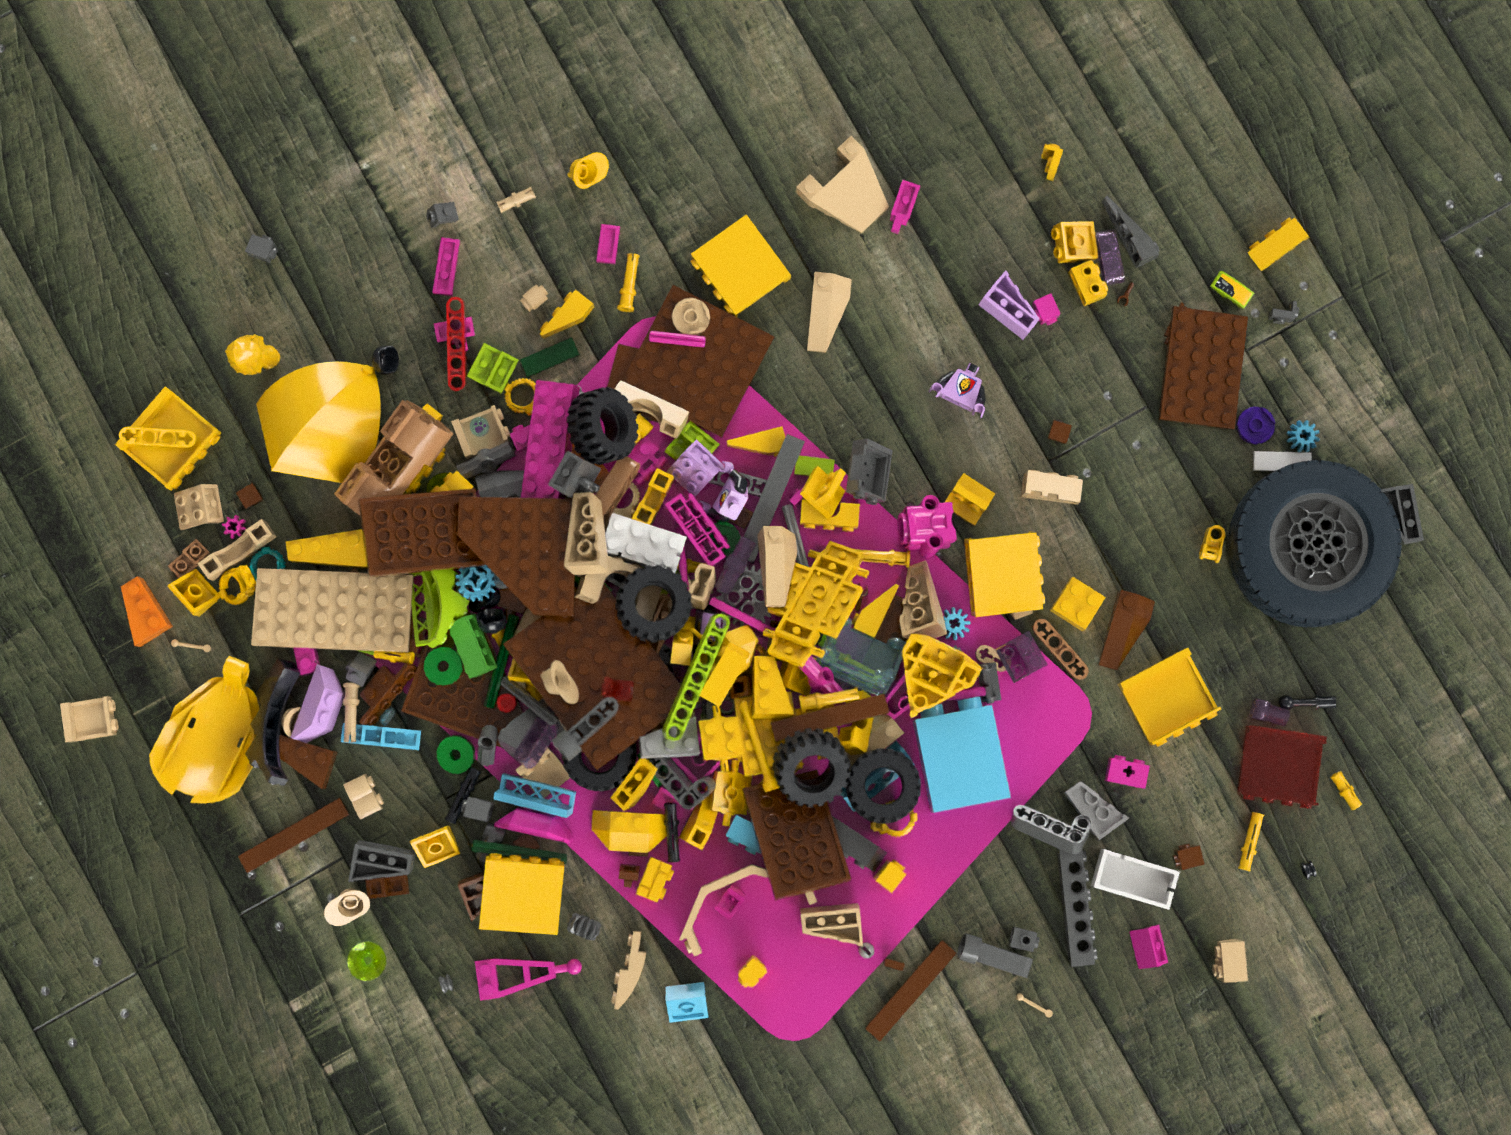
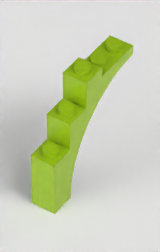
M452 569L421 572L428 587L432 603L431 632L426 643L432 649L445 642L447 631L456 620L464 617L468 612L467 606L470 601L453 590L458 573Z

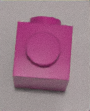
M1052 294L1034 300L1032 303L1034 312L1039 317L1041 325L1045 323L1050 325L1058 321L1057 318L1061 313Z

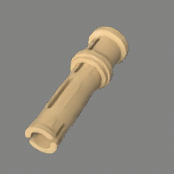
M344 683L345 698L342 700V703L345 706V728L343 741L349 742L350 734L351 742H356L357 706L360 704V700H358V689L360 686L355 683Z

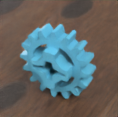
M487 565L458 569L461 575H456V578L460 581L455 584L457 587H461L458 592L464 594V598L468 599L470 597V600L475 602L476 598L479 601H483V596L490 598L488 593L495 592L492 588L496 586L494 584V573ZM479 569H483V570H485L487 573H485V572L481 573V571H480ZM467 587L473 588L474 592L469 591Z

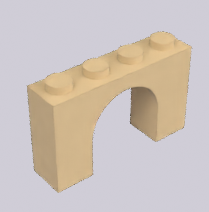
M608 556L610 573L581 575L575 597L593 604L598 601L604 581L609 574L618 573L627 577L635 569H641L642 566L635 563H625V560L620 557L614 556L612 558ZM646 586L636 596V610L646 620L652 621L662 590L661 587Z

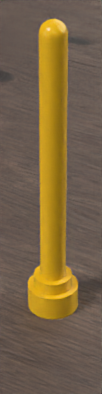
M742 700L740 707L764 776V784H762L764 792L779 788V785L774 776L771 775L748 703Z

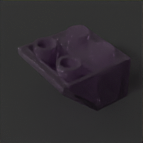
M1029 631L995 649L1013 683L1048 665Z

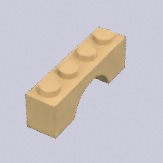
M621 380L616 386L615 390L621 392V395H624L628 399L627 402L633 406V412L642 411L651 414L657 419L660 432L675 439L678 438L686 426L689 411Z
M261 519L246 529L244 534L235 542L219 551L213 552L197 564L206 577L214 581L222 576L225 571L235 567L277 536L267 522Z

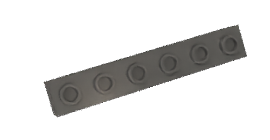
M1057 849L1069 966L1095 965L1097 950L1093 948L1092 940H1095L1094 928H1091L1090 923L1093 920L1092 909H1089L1088 901H1091L1090 889H1087L1086 882L1089 881L1088 870H1085L1084 862H1087L1086 851L1082 849L1078 854H1070ZM1071 862L1078 864V869L1074 873L1069 870ZM1074 881H1078L1080 884V889L1077 892L1071 890V884ZM1076 901H1080L1082 909L1076 912L1073 909V904ZM1079 920L1084 922V928L1081 931L1075 929V924ZM1080 940H1085L1086 948L1081 951L1078 950L1077 943Z

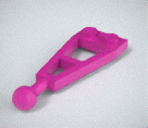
M501 958L475 961L480 1001L500 998L556 978V973L569 972L572 975H576L582 969V964L577 959H571L567 964L556 966L554 961ZM496 965L523 966L525 983L500 991ZM530 966L548 967L549 974L531 980Z

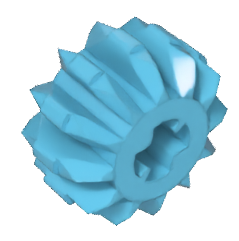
M1299 420L1296 422V425L1292 424L1290 426L1292 431H1287L1286 433L1288 436H1291V438L1287 439V442H1293L1291 448L1294 449L1297 446V452H1302L1303 449L1305 452H1309L1310 448L1314 449L1316 447L1315 442L1320 440V438L1315 436L1319 433V430H1313L1316 425L1312 424L1309 426L1308 420L1304 421V423ZM1300 434L1306 435V438H1300Z
M952 607L951 615L948 610H944L946 615L944 621L946 631L948 632L945 637L946 639H949L951 634H953V640H957V633L963 638L964 634L962 631L969 632V629L964 627V625H970L971 622L964 621L968 614L961 616L962 609H959L957 614H955V608ZM956 619L958 621L956 624L959 623V626L951 628L952 624H949V621Z

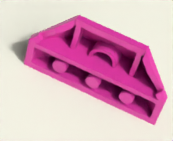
M521 806L494 823V827L568 844L574 838L561 816Z

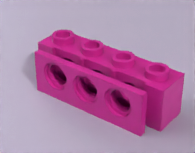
M680 493L665 505L707 565L716 566L727 558L722 549H729L731 547L696 497L690 493L688 495L690 498L686 500L684 495ZM689 502L696 510V512L699 514L698 516H695L693 511L688 506ZM700 518H702L703 522L709 528V532H707L703 525L700 523ZM711 534L714 535L718 543L721 545L720 548L717 547L713 539L710 537Z

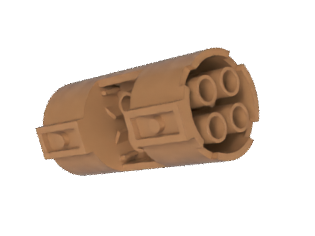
M402 400L380 430L384 437L365 463H356L334 495L359 515L358 500L360 498L406 495L405 490L409 487L412 480L421 471L424 464L431 466L452 437V431L418 405L408 400Z

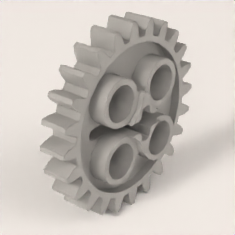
M745 565L744 570L741 571L738 566L737 573L730 570V577L724 575L726 582H719L723 589H717L718 592L722 593L721 596L716 597L717 599L735 608L744 598L743 592L748 593L756 583H759V587L751 594L753 599L751 601L747 599L738 610L743 612V607L750 604L754 607V612L750 616L758 620L760 619L762 622H765V615L771 617L767 610L768 607H765V600L759 601L755 596L758 590H763L761 568L756 572L754 565L751 570H748L747 565ZM744 577L751 578V587L744 588L741 585V580ZM737 592L740 596L739 600L731 602L728 598L729 593ZM728 614L727 617L729 619L731 617L734 618L733 624H735L737 621H740V627L743 626V621Z

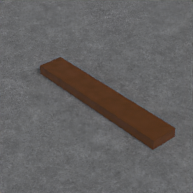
M880 694L771 723L775 742L784 741L788 735L790 737L794 736V732L798 730L800 733L805 732V728H811L812 731H815L816 728L826 730L888 714L889 708L885 694Z
M338 798L244 852L238 858L246 872L249 873L347 817L350 813L342 799Z
M941 940L869 1022L865 1029L880 1042L957 953Z

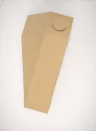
M927 561L909 566L905 583L906 594L902 602L904 606L903 613L900 614L902 636L909 638L910 634H918L935 639L946 635L944 617Z
M884 714L873 718L867 752L878 748L885 749L904 734L902 729L889 715ZM846 752L851 766L863 755H850Z

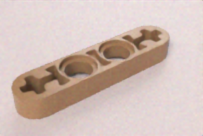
M1045 619L1035 621L1032 631L1066 671L1076 680L1086 678L1089 672L1087 665L1053 626ZM1038 623H1044L1046 625L1044 629L1047 633L1050 630L1053 632L1052 634L1048 635L1045 640L1043 636H1045L1046 634L1043 631H1037ZM1051 637H1057L1059 640V645L1055 648L1049 645ZM1064 651L1071 653V661L1064 662L1061 655ZM1075 659L1078 661V663H1075V665L1078 668L1083 667L1084 669L1082 671L1083 676H1081L1080 674H1075L1077 670L1074 668V666H1072L1071 668L1068 667V665L1072 664L1075 661Z

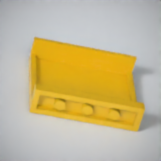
M747 215L691 253L692 260L690 262L696 270L700 269L703 273L701 277L707 285L711 284L714 288L712 292L718 300L722 299L725 303L724 309L731 315L733 314L735 317H738L740 312L783 282L786 283L791 279V274Z
M164 387L130 427L189 430L196 435L197 440L194 446L185 448L126 444L120 439L115 445L159 480L167 489L172 491L181 485V479L186 474L188 475L194 470V464L206 456V450L219 441L221 432L170 389ZM127 430L123 437H126V441H130V438L134 437L137 438L136 442H140V430H136L137 434H132L130 430ZM146 431L142 437L144 441L151 442L154 435L151 431ZM166 432L163 434L162 440L165 443H171L173 435L170 432ZM176 432L177 440L175 444H179V440L185 441L187 445H189L190 441H193V437H190L189 433H186L185 437H179L180 432Z
M1029 531L1028 533L964 539L972 616L981 617L1043 609L1045 596L1041 591L1043 576L1039 568L1042 560L1040 554H1038L1040 539L1036 532Z
M1185 648L1117 684L1150 745L1156 744L1159 747L1167 742L1166 738L1172 735L1174 738L1184 733L1183 729L1187 727L1193 729L1201 724L1200 720L1204 718L1210 720L1218 715L1217 711L1221 710V707H1217L1190 655L1192 654L1189 648Z
M491 853L490 856H486L479 929L558 935L564 862L558 858L541 860L540 857L531 856L529 859L521 858L519 855L502 857L501 854Z

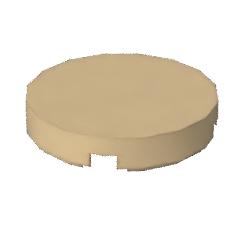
M696 298L683 299L677 303L673 310V325L681 334L697 336L704 332L709 325V309L704 302Z

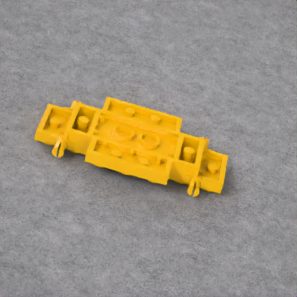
M829 541L821 553L812 549L809 550L808 557L815 559L811 568L795 562L785 607L767 608L768 613L782 618L775 631L765 628V631H763V636L772 639V643L767 650L769 655L801 668L804 667L807 659L812 654L823 658L825 650L815 647L821 636L820 633L837 639L863 592L861 586L850 583L856 575L867 578L869 575V570L860 568V564L865 557L863 552Z
M786 692L794 713L793 717L818 711L817 708L805 710L803 713L801 708L794 710L792 692ZM752 697L733 700L735 717H721L720 707L712 706L714 718L698 722L703 760L720 761L721 772H728V759L742 757L744 776L763 774L740 707V702L745 700L752 715ZM834 704L823 706L820 710L833 707ZM753 719L770 772L774 773L773 757L775 752L779 753L777 747L780 743L784 744L785 740L775 742L771 723L781 719ZM837 727L823 730L824 733L828 731L832 733L833 737L839 738ZM817 755V760L826 759L824 756ZM802 760L798 763L795 770L803 768Z

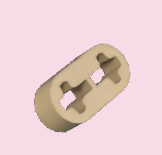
M982 645L975 652L977 660L983 664L995 662L994 658L998 660L1004 658L1006 666L999 668L996 662L997 671L999 672L1006 671L1010 667L1009 657L990 646ZM987 649V653L991 655L992 658L990 659L988 657H985L984 659H982L981 653H979L980 650L983 651Z

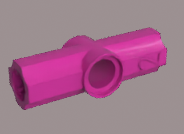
M812 656L807 659L803 668L799 667L807 675L809 685L813 689H820L823 694L844 691L834 680L832 671L828 667L822 668Z

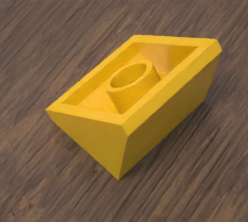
M197 569L192 570L168 585V588L192 615L198 617L221 598Z
M445 826L410 841L424 868L460 854L450 826Z

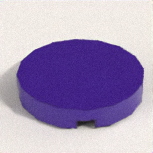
M1250 407L1239 415L1236 423L1237 432L1246 443L1253 445L1262 444L1274 434L1275 419L1265 408Z

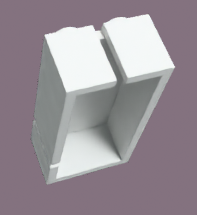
M615 513L611 514L605 532L608 556L617 557L618 552L622 553L620 558L627 562L635 563L642 567L645 565H662L663 568L667 569L669 567L673 569L672 572L676 573L680 560L679 556L682 553L687 538L686 536Z
M1101 849L1091 886L1169 910L1174 893L1167 891V887L1175 889L1180 872Z

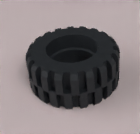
M610 387L588 391L578 395L572 401V406L568 409L569 416H567L566 423H568L567 432L571 437L570 442L574 444L576 452L580 453V456L590 463L599 465L623 459L631 453L636 445L635 441L638 439L637 416L632 410L633 406L627 402L628 399L621 395V392ZM600 418L602 419L605 427V434L601 427Z
M657 564L656 566L645 565L641 569H635L621 584L616 596L615 609H617V617L622 622V627L625 630L627 629L633 637L637 636L642 641H664L677 634L688 620L692 609V595L688 591L689 586L687 582H683L682 576L679 573L675 574L672 572L673 569L669 567L666 569L662 565ZM646 586L661 587L670 595L672 608L669 615L663 620L649 621L637 612L635 606L636 596Z
M805 728V732L800 733L798 730L794 732V736L790 737L788 735L784 739L785 743H780L777 747L779 753L775 752L773 757L774 776L781 792L786 795L788 800L795 801L800 806L803 803L807 807H813V804L822 806L824 805L823 802H832L835 795L840 796L843 792L842 787L845 788L847 786V778L851 774L849 768L851 766L841 742L837 737H833L832 733L828 731L824 733L819 728H816L815 731H812L811 728ZM812 755L828 758V766L819 777L804 780L794 775L796 766L804 758Z
M633 743L618 754L615 765L606 772L597 773L589 770L582 761L581 752L570 762L562 755L563 766L569 774L568 776L577 785L591 791L611 790L620 786L635 766L637 760L636 743Z
M878 748L866 752L851 766V774L847 778V797L853 809L861 817L879 824L892 823L907 816L916 806L921 793V779L917 767L914 766L913 762L905 754L894 749ZM882 767L895 771L902 783L899 797L894 802L886 805L873 802L865 791V781L869 773Z

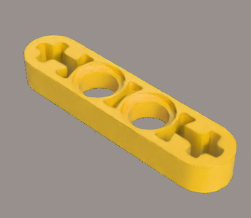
M124 427L119 432L120 440L126 444L188 448L194 446L197 440L196 435L189 430ZM130 430V433L137 434L136 430H140V442H136L137 438L131 437L130 441H126L123 433ZM151 431L154 438L151 442L143 440L144 432ZM170 432L173 435L171 443H165L162 440L164 433ZM176 432H180L179 437H185L186 433H189V436L193 437V441H190L189 445L182 440H179V444H175L177 440Z

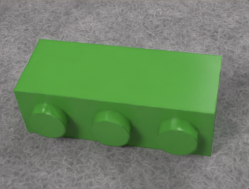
M476 614L464 616L456 620L449 629L450 635L455 642L457 653L462 659L464 670L468 674L469 679L498 668L485 635L477 625Z

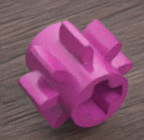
M235 515L234 519L227 517L228 521L226 524H222L226 528L224 534L228 535L231 533V539H235V535L241 537L243 530L247 529L243 526L246 521L244 519L238 521V515ZM234 523L237 524L236 531L232 530Z

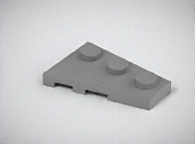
M696 716L689 719L683 736L679 740L672 741L666 739L663 736L662 729L640 737V757L699 756ZM674 726L670 727L668 731L671 737L677 734V729Z

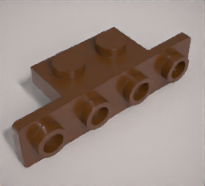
M405 663L395 675L387 666L382 665L359 694L370 706L359 721L362 725L373 726L378 722L379 717L390 707L395 697L402 692L406 683L414 677L417 666Z

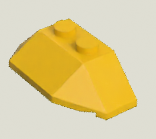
M747 624L726 632L718 653L722 646L727 647L729 642L748 651L750 655L741 669L740 675L751 666L759 640L750 625ZM703 653L700 656V662L704 665L707 663L708 657ZM717 653V656H716L715 661H714V662H716V663H718V661H719V659H720V657L718 656V653ZM694 672L692 675L698 682L700 680V674L698 672Z
M593 810L592 831L609 851L648 853L667 837L666 826L664 825L666 820L665 814Z

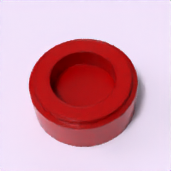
M505 693L499 696L497 707L501 712L511 713L515 710L517 703L513 695Z

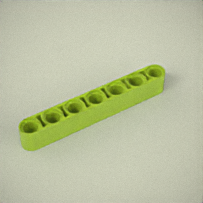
M724 614L711 616L663 726V736L668 740L676 741L683 736L729 628V618ZM718 617L723 620L721 628H717L715 625V620ZM711 635L715 638L713 646L707 643V639ZM703 653L708 657V661L704 665L700 662V656ZM694 672L700 674V680L696 683L692 680ZM687 690L692 692V698L689 701L684 698V693ZM679 708H682L685 712L684 717L681 719L676 716ZM672 726L677 729V734L674 737H671L668 733Z

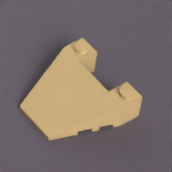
M850 136L837 148V155L847 166L824 187L809 174L796 187V193L810 207L816 208L829 217H833L862 233L889 206L865 149Z

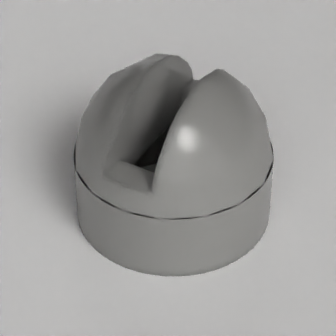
M865 942L863 947L859 946L858 951L861 957L867 959L873 956L874 947L872 944ZM864 946L871 952L869 956L862 949Z

